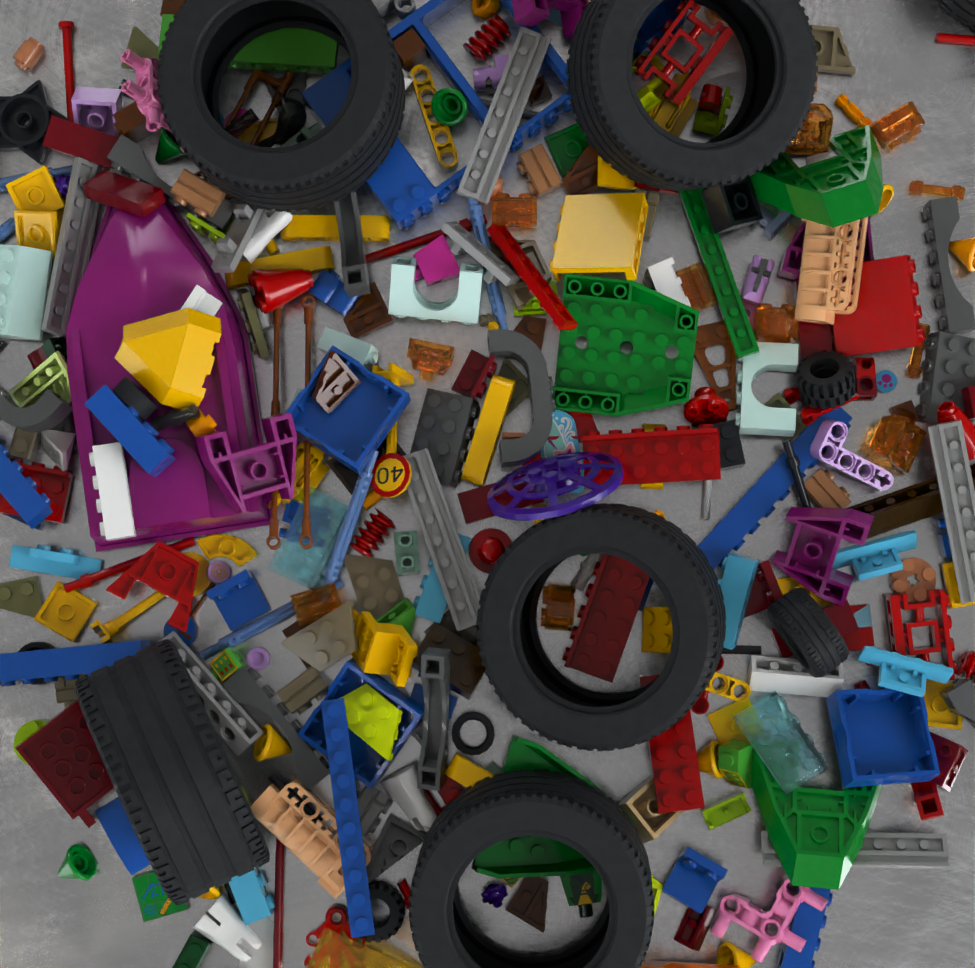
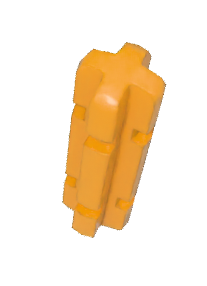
M841 94L835 100V104L839 108H843V112L854 123L857 122L858 127L872 125V121L867 116L864 117V113L853 102H849V98L845 94Z

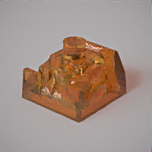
M810 103L811 109L807 114L806 121L802 122V129L799 130L797 137L791 140L792 144L785 149L788 155H816L828 152L833 115L825 104Z
M410 338L407 357L411 360L413 370L420 371L419 379L432 381L434 374L445 375L453 363L456 351L452 346Z
M896 414L883 416L869 446L877 455L892 464L891 467L909 473L926 432L906 416Z

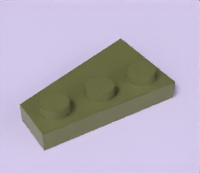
M245 288L236 290L239 309L244 313L246 319L243 321L247 333H251L253 339L250 342L254 355L258 354V357L261 359L269 357L270 355L250 291Z

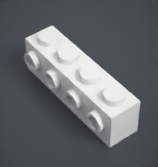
M119 442L92 446L93 452L89 453L91 467L95 466L96 475L92 476L94 489H99L100 499H96L98 513H102L103 522H99L101 536H106L107 541L136 537L123 446Z
M751 655L747 673L750 690L760 692L829 697L835 690H841L844 682L842 663L825 676L815 678L797 659Z

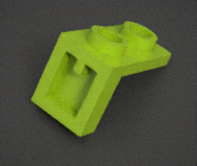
M726 86L718 115L708 111L696 110L692 130L719 135L720 128H725L728 115L725 114V110L730 109L732 105L731 87Z

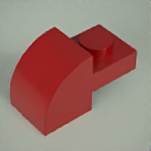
M929 781L911 783L921 821L945 816L936 784Z

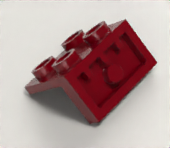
M471 349L451 390L474 400H477V398L482 399L487 389V384L485 383L487 378L492 379L497 370L496 356L491 355L488 358Z
M769 560L758 564L744 618L768 609L772 603L783 596Z
M930 732L934 742L940 775L929 782L950 792L968 750L960 744Z

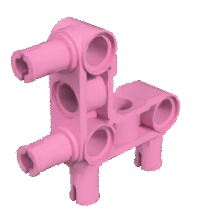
M126 49V52L122 53L120 60L135 70L136 84L128 79L127 83H123L121 92L136 100L139 111L146 116V129L148 131L155 132L161 126L170 131L160 104L161 99L158 95L157 81L159 78L157 70L159 59L154 57L151 59L142 58L130 49Z
M789 879L779 888L776 894L777 899L769 911L758 908L751 903V900L744 896L731 893L721 900L718 908L719 916L710 933L722 939L731 921L758 935L759 940L751 957L760 963L764 961L771 946L777 943L781 944L783 942L796 951L801 952L807 940L789 930L788 926L803 901L822 912L828 899L812 891L811 887L799 886V893L793 894L789 890ZM728 899L736 901L737 909L735 911L728 908ZM768 923L777 925V934H771L768 931Z

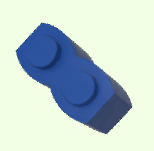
M322 269L314 281V286L308 290V293L340 315L346 317L361 295L348 297L344 289V283L339 280L341 276L331 269L328 272Z

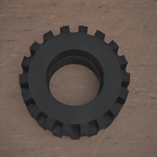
M826 350L820 353L815 352L812 353V356H806L804 361L798 364L799 367L796 369L800 398L804 400L805 404L812 405L813 408L821 407V409L831 407L833 409L837 405H844L845 401H849L852 398L851 395L855 394L856 381L853 362L843 353H836L833 350L830 352H826Z
M376 881L368 884L370 899L384 901L389 907L390 914L384 923L374 924L375 935L359 937L360 939L365 938L366 942L370 943L371 941L379 943L381 940L385 939L386 941L390 939L401 928L405 916V904L398 890L395 887L392 888L391 884L387 882L384 884L381 881Z

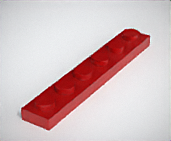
M491 224L487 229L491 236V241L502 250L503 257L516 269L515 273L517 276L525 281L528 291L536 296L540 302V307L553 319V325L560 330L573 331L578 323L504 225Z

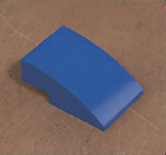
M119 797L97 809L95 813L129 873L133 875L150 865Z

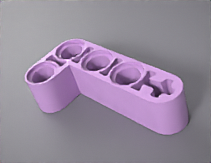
M833 419L823 421L810 447L812 457L870 487L883 491L890 489L894 478L889 471L842 448L848 434L846 424ZM836 425L837 430L835 434L832 435L831 430L833 426ZM826 446V453L822 456L821 450ZM842 456H845V461L841 465L840 459ZM863 465V472L859 474V468ZM874 474L881 478L880 481L873 478Z

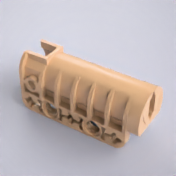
M868 217L834 228L802 218L801 221L805 222L806 226L794 320L834 325L835 314L847 315L856 310ZM858 230H859V232H860V239L857 241V238H858ZM853 277H854L855 282H854V285L852 286V279H853Z
M299 779L291 781L281 791L274 784H271L251 805L250 808L254 817L319 878L317 882L337 899L345 890L338 832L336 835L333 834V831L337 829L335 810L312 789L308 790ZM289 787L292 790L295 787H297L299 789L297 794L301 798H303L304 795L307 796V798L301 803L300 807L296 805V803L299 802V800L296 797H288L290 793L288 791ZM313 802L316 805L317 811L314 815L305 813L304 805L306 803ZM323 811L325 814L321 816L323 818L322 822L318 819L317 823H315L312 819L316 818ZM331 819L333 822L327 827L325 823ZM362 837L364 851L367 853L365 855L367 866L371 861L373 847Z

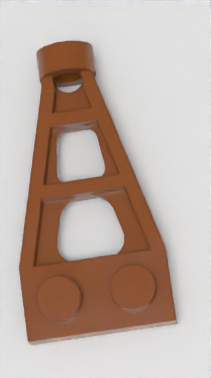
M724 320L697 326L694 357L710 388L715 390L716 396L723 399L730 398L731 400L726 401L729 406V412L737 410L739 408L736 405V355ZM722 345L725 348V361L723 364L714 366L708 361L705 350ZM726 369L728 371L729 384L719 387L716 384L713 372Z

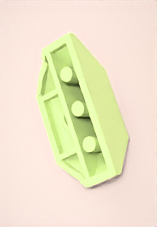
M59 351L53 353L8 391L12 400L20 408L35 404L47 389L59 394L68 403L72 402L67 361Z

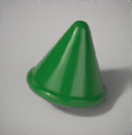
M454 88L440 89L431 100V110L434 117L444 125H457L466 117L468 110L466 98L460 91Z
M161 127L155 161L162 163L182 155H187L181 151L180 145L173 134Z
M73 844L67 850L58 871V876L60 878L81 879L84 881L91 880L95 876L97 869L93 854L85 846Z

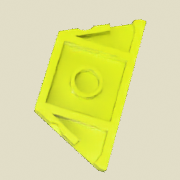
M366 683L341 697L344 698L347 725L351 731L388 761H392L394 754L391 753L394 740H397L398 725L401 722L403 711L397 709L396 705L374 687Z

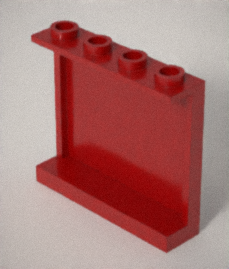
M910 255L863 262L856 310L847 315L835 314L833 330L837 353L841 352L845 356L922 346V341H925V332L919 323V318H922V310L920 304L917 305L916 296L919 295L918 283L914 282L913 279L916 266L914 259H911ZM853 277V279H852V286L854 285V282H855L854 277Z

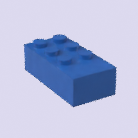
M106 384L84 403L148 474L157 477L177 459L172 454L175 452L174 448L164 439H158L157 436L160 433L147 421L143 422L142 418L138 416L139 413L136 409L124 403L113 389Z

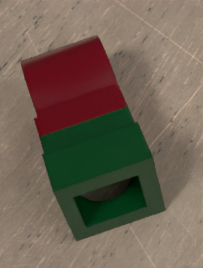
M64 337L47 339L43 342L44 345L27 356L33 370L58 351L57 345L62 347L63 353L61 354L65 359L67 358V343Z

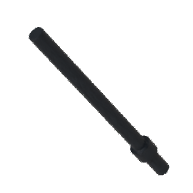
M791 439L784 440L782 444L787 457L785 462L787 468L791 470L801 506L812 508L799 465H801L799 457L795 455Z

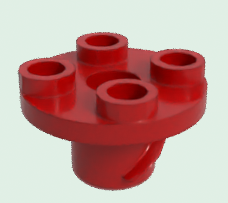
M701 387L695 391L694 398L685 403L683 414L685 419L692 423V427H699L702 424L727 421L729 406L723 398L716 396L713 388Z
M488 528L478 532L472 538L469 545V557L472 564L478 570L490 573L498 558L506 551L505 549L512 541L506 533L498 529Z

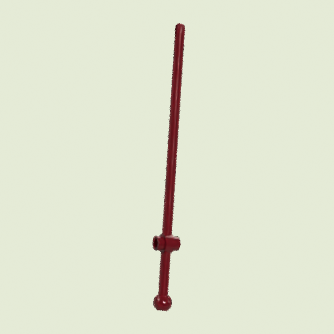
M277 838L275 854L273 968H282L285 845Z

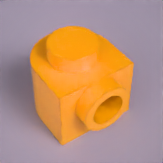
M471 0L472 4L470 5L473 14L485 20L498 11L500 1Z
M200 409L185 420L196 437L216 432L214 427L217 426L215 420L210 414L205 416Z

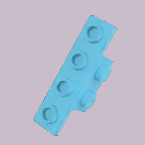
M915 530L866 542L864 546L857 544L838 549L832 569L852 565L859 581L903 570V563L898 553L917 548V534Z
M37 544V549L18 545L12 546L9 567L76 579H80V576L86 573L93 574L101 571L102 560L73 555L74 550L60 548L59 552L50 551L51 546Z
M864 646L857 660L879 666L878 686L923 697L925 694L926 679L946 684L953 674V668L946 667L943 664H934L923 661L920 658H912L897 652L881 650L874 646Z

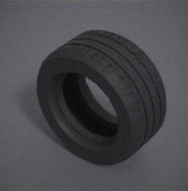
M793 588L768 607L767 615L773 627L792 654L813 677H823L847 660L849 650L842 636L822 608L804 589Z

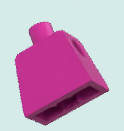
M440 235L413 255L416 258L417 264L415 281L423 277L426 285L432 286L459 278L460 268L450 251L444 235Z

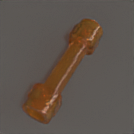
M911 180L909 194L920 196L922 193L951 197L957 196V200H963L965 187L960 185H953L952 187L923 184V181Z
M920 323V327L924 328L925 338H928L930 325ZM922 341V346L914 347L911 364L907 366L906 376L909 378H920L922 371L920 362L925 341Z

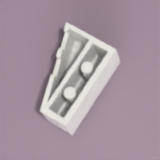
M673 257L647 267L644 274L645 278L642 279L644 286L691 307L688 297L685 296L680 285L682 284L681 278L676 276L672 264H675Z

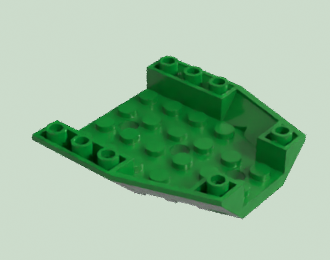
M565 273L563 304L578 325L573 331L560 330L555 385L552 391V398L555 399V410L619 417L689 402L699 311L632 280ZM579 336H584L588 340V346L584 349L576 346L575 341ZM624 341H629L633 345V351L629 354L623 353L620 349V345ZM674 346L678 349L676 358L670 359L665 355L667 347Z

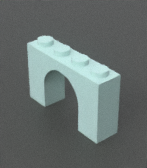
M394 256L391 269L388 314L398 318L410 316L416 317L419 320L438 319L444 323L457 321L464 325L478 324L484 267L478 264L461 263L459 286L456 294L447 301L432 302L422 297L416 288V258Z
M326 326L317 344V348L326 354L332 345L359 361L369 371L378 360L379 350L372 344ZM297 389L292 402L295 400L297 395L302 391V389Z
M757 342L759 347L758 353L738 359V362H742V370L737 371V383H741V391L736 393V405H740V413L735 415V425L739 427V434L793 437L796 427V409L774 408L761 404L754 397L751 384L758 375L764 372H796L799 344Z

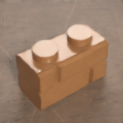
M539 144L518 155L519 162L516 163L521 175L526 174L529 180L526 184L532 195L536 194L539 199L562 187V181L543 144Z
M185 168L171 189L175 202L184 207L187 204L194 207L193 212L203 218L206 215L211 218L214 217L226 195L223 190Z
M818 469L804 481L809 500L816 508H845L851 503L849 499L850 494L843 486L838 487L833 482L835 477L827 469Z

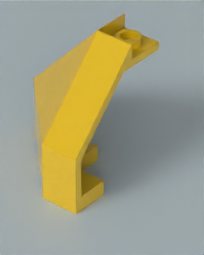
M185 308L124 325L121 346L114 358L161 404L194 414L205 395L206 388L202 386L205 377L210 375L215 359V356H212L213 345L220 341L221 320L218 317Z

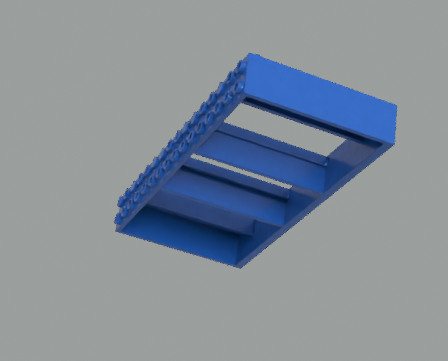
M430 0L388 30L392 41L413 28L425 44L428 58L449 86L464 95L468 111L482 128L489 109L428 30L429 26L465 0ZM500 0L514 18L512 0ZM680 0L661 2L647 16L637 34L638 41L634 43L632 61L642 53L650 50L647 47L655 37L659 39L664 32L661 30L663 25L669 18L673 20L677 15L675 9L681 3ZM688 11L671 32L673 35L677 29L684 28L683 25L686 22L685 19ZM519 24L520 27L522 26L535 32L541 33L544 36V34L541 32L537 25L529 27L526 25ZM550 43L544 59L568 89L566 82L568 79V75H566L567 65ZM351 57L301 93L306 107L323 128H326L336 117L348 95L352 75ZM568 92L518 127L509 151H517L523 146V141L527 138L533 139L539 135L542 127L553 125L558 121L560 114L572 111V105L569 102L571 96L568 95ZM397 138L394 147L390 148V155L385 159L384 164L379 165V170L372 175L370 180L366 179L364 185L387 216L390 217L396 228L401 231L403 228L405 230L411 228L416 223L415 220L421 215L423 217L429 215L434 210L433 207L439 202L441 204L447 202L452 197L451 194L459 188L467 165L435 187Z

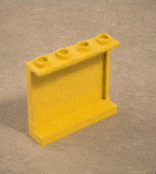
M644 193L565 195L564 204L560 207L561 221L557 224L558 237L557 241H554L553 244L554 258L550 260V271L554 273L557 282L561 281L562 273L625 272L627 280H637L649 207Z

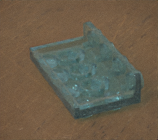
M310 487L309 519H311L312 548L306 550L301 548L299 544V538L302 536V519H304L303 498L268 569L312 591L315 587L319 588L324 578L321 574L325 566H328L348 506ZM307 538L302 541L303 545L310 543V539Z
M776 691L733 717L786 795L817 775L823 774L829 768L825 756L817 751L811 736L803 731L799 719L791 714L785 699L779 696Z

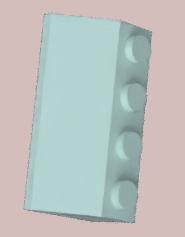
M0 244L1 338L42 341L43 331L41 328L49 291L53 260L52 251L20 245Z

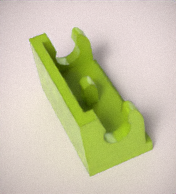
M739 791L706 806L704 809H699L709 831L751 812L744 792Z

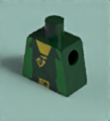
M591 871L560 876L569 906L578 905L580 918L593 916L592 903L601 902L602 879L598 872Z

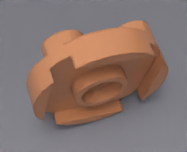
M920 558L903 559V570L892 572L889 576L893 593H906L908 603L926 600L927 590H934L936 586L935 570L929 563ZM915 574L918 584L910 586V581L907 580V577Z

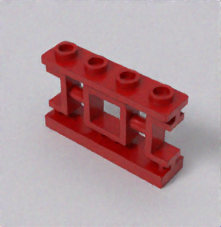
M695 0L681 1L675 9L677 15L673 20L669 18L661 28L664 31L659 39L655 37L647 48L650 49L645 57L641 55L634 64L636 70L633 74L639 76L641 80L646 81L651 74H654L669 86L662 96L667 98L668 102L674 107L682 103L734 33L732 29L728 26L725 27L720 21L716 22L713 28L710 29L695 17L701 8L699 4L694 2ZM688 9H690L691 12L686 19L695 25L689 34L679 28L673 35L671 32ZM718 31L719 34L702 57L699 56L705 48L696 41L701 32H704L711 38ZM678 37H681L696 49L684 66L667 53ZM663 46L664 48L659 53V56L668 63L662 71L653 65L647 71H644L659 48ZM674 68L682 74H686L689 68H691L690 73L673 94L672 91L677 84L668 76Z
M944 589L927 590L928 601L909 604L906 593L886 594L885 599L892 652H897L906 656V652L908 655L920 654V659L930 662L929 653L941 652L942 648L943 665L953 668V674L949 680H955L957 664L952 657L955 645L953 638H950L949 629H952V620L950 615H947L946 606H949V597ZM936 606L938 620H925L923 608ZM901 609H914L916 621L903 622L902 624ZM931 625L933 646L914 648L911 628Z

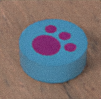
M883 370L876 374L877 391L889 393L895 389L897 378L893 372Z

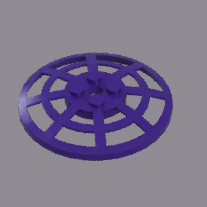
M574 452L555 455L528 463L503 476L488 491L487 502L493 514L509 520L531 521L558 517L584 509L607 497L621 484L624 471L621 462L609 454ZM586 459L591 463L578 464L577 461ZM598 460L609 462L611 464L599 463ZM591 469L585 477L581 476L580 470ZM600 469L614 470L611 477L602 485L592 481L598 475ZM526 473L524 477L514 480L516 477ZM526 483V487L521 491L513 488V486ZM582 486L593 490L567 502L559 503L558 501L559 495L572 492ZM506 490L514 499L508 506H504L496 502L493 497ZM522 499H549V506L516 508Z

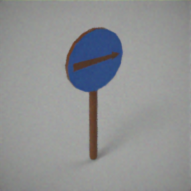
M211 583L206 591L212 589L215 584ZM206 591L190 613L186 633L175 629L166 622L164 637L174 631L187 646L194 642L197 636V627L192 618L207 598Z

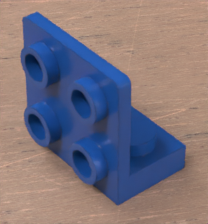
M247 569L206 591L210 600H214L231 631L238 629L270 610V606L250 570Z
M686 847L681 851L662 888V892L701 914L717 883L725 877L728 870L695 850Z

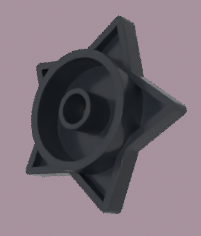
M40 80L34 82L21 94L0 96V151L21 150L41 165L47 148H44L42 145L51 116L70 120L49 106L44 85Z

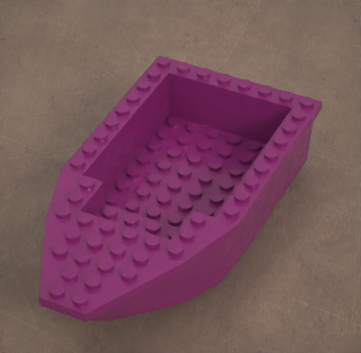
M164 196L165 203L144 218L107 205L88 265L78 286L66 329L68 379L90 537L95 541L96 552L270 525L271 508L269 509L267 504L271 501L272 492L245 499L244 503L247 512L235 513L201 461L196 436L185 422L193 413L161 404L114 358L121 346L124 325L178 311L182 308L195 286L202 287L208 294L223 304L215 317L221 320L220 341L213 345L212 356H215L210 375L205 377L202 386L206 388L205 395L196 411L200 409L205 416L210 414L217 423V426L214 427L216 431H226L231 452L264 443L250 342L244 326V319L221 274L215 273L211 268L212 258L178 210L167 202L169 198ZM124 377H128L157 405V409L146 420H141L143 422L147 421L160 433L157 436L159 440L161 438L174 448L175 452L172 454L177 459L157 477L148 474L123 447L136 537L107 541L106 536H101L99 522H103L102 513L97 511L96 499H100L99 489H94L92 476L96 475L95 466L91 467L89 453L93 452L92 446L119 441L84 403L105 384L114 389Z

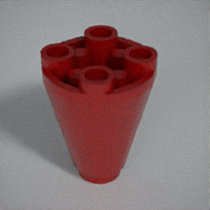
M257 269L247 275L251 287H254L255 291L253 296L255 308H260L264 314L274 311L314 286L313 277L309 269Z
M947 401L937 407L938 424L961 420L969 460L974 459L975 425L954 402Z

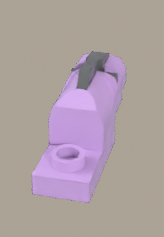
M510 54L494 56L495 67L493 68L490 65L473 69L475 92L495 94Z
M759 255L753 256L740 291L751 328H753L775 265L774 260H766Z

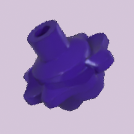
M63 174L56 176L55 186L59 189L62 196H67L70 176Z
M489 884L485 888V892L481 893L483 903L493 904L495 908L501 907L503 898L508 895L506 886Z

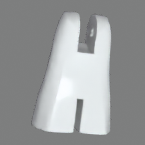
M272 209V211L264 210L243 253L250 263L257 258L271 239L291 222L293 216L290 212H277L275 209Z
M413 764L394 771L384 777L379 783L402 808L413 827L421 831L431 828L437 815L426 798L423 789L417 788L418 774Z
M223 893L193 926V929L244 962H247L252 955L241 945L243 940L256 950L263 944L257 933L249 925L245 926L242 916Z

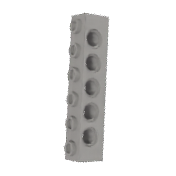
M172 631L160 641L169 639L175 644L215 731L233 752L239 756L264 732L182 639Z

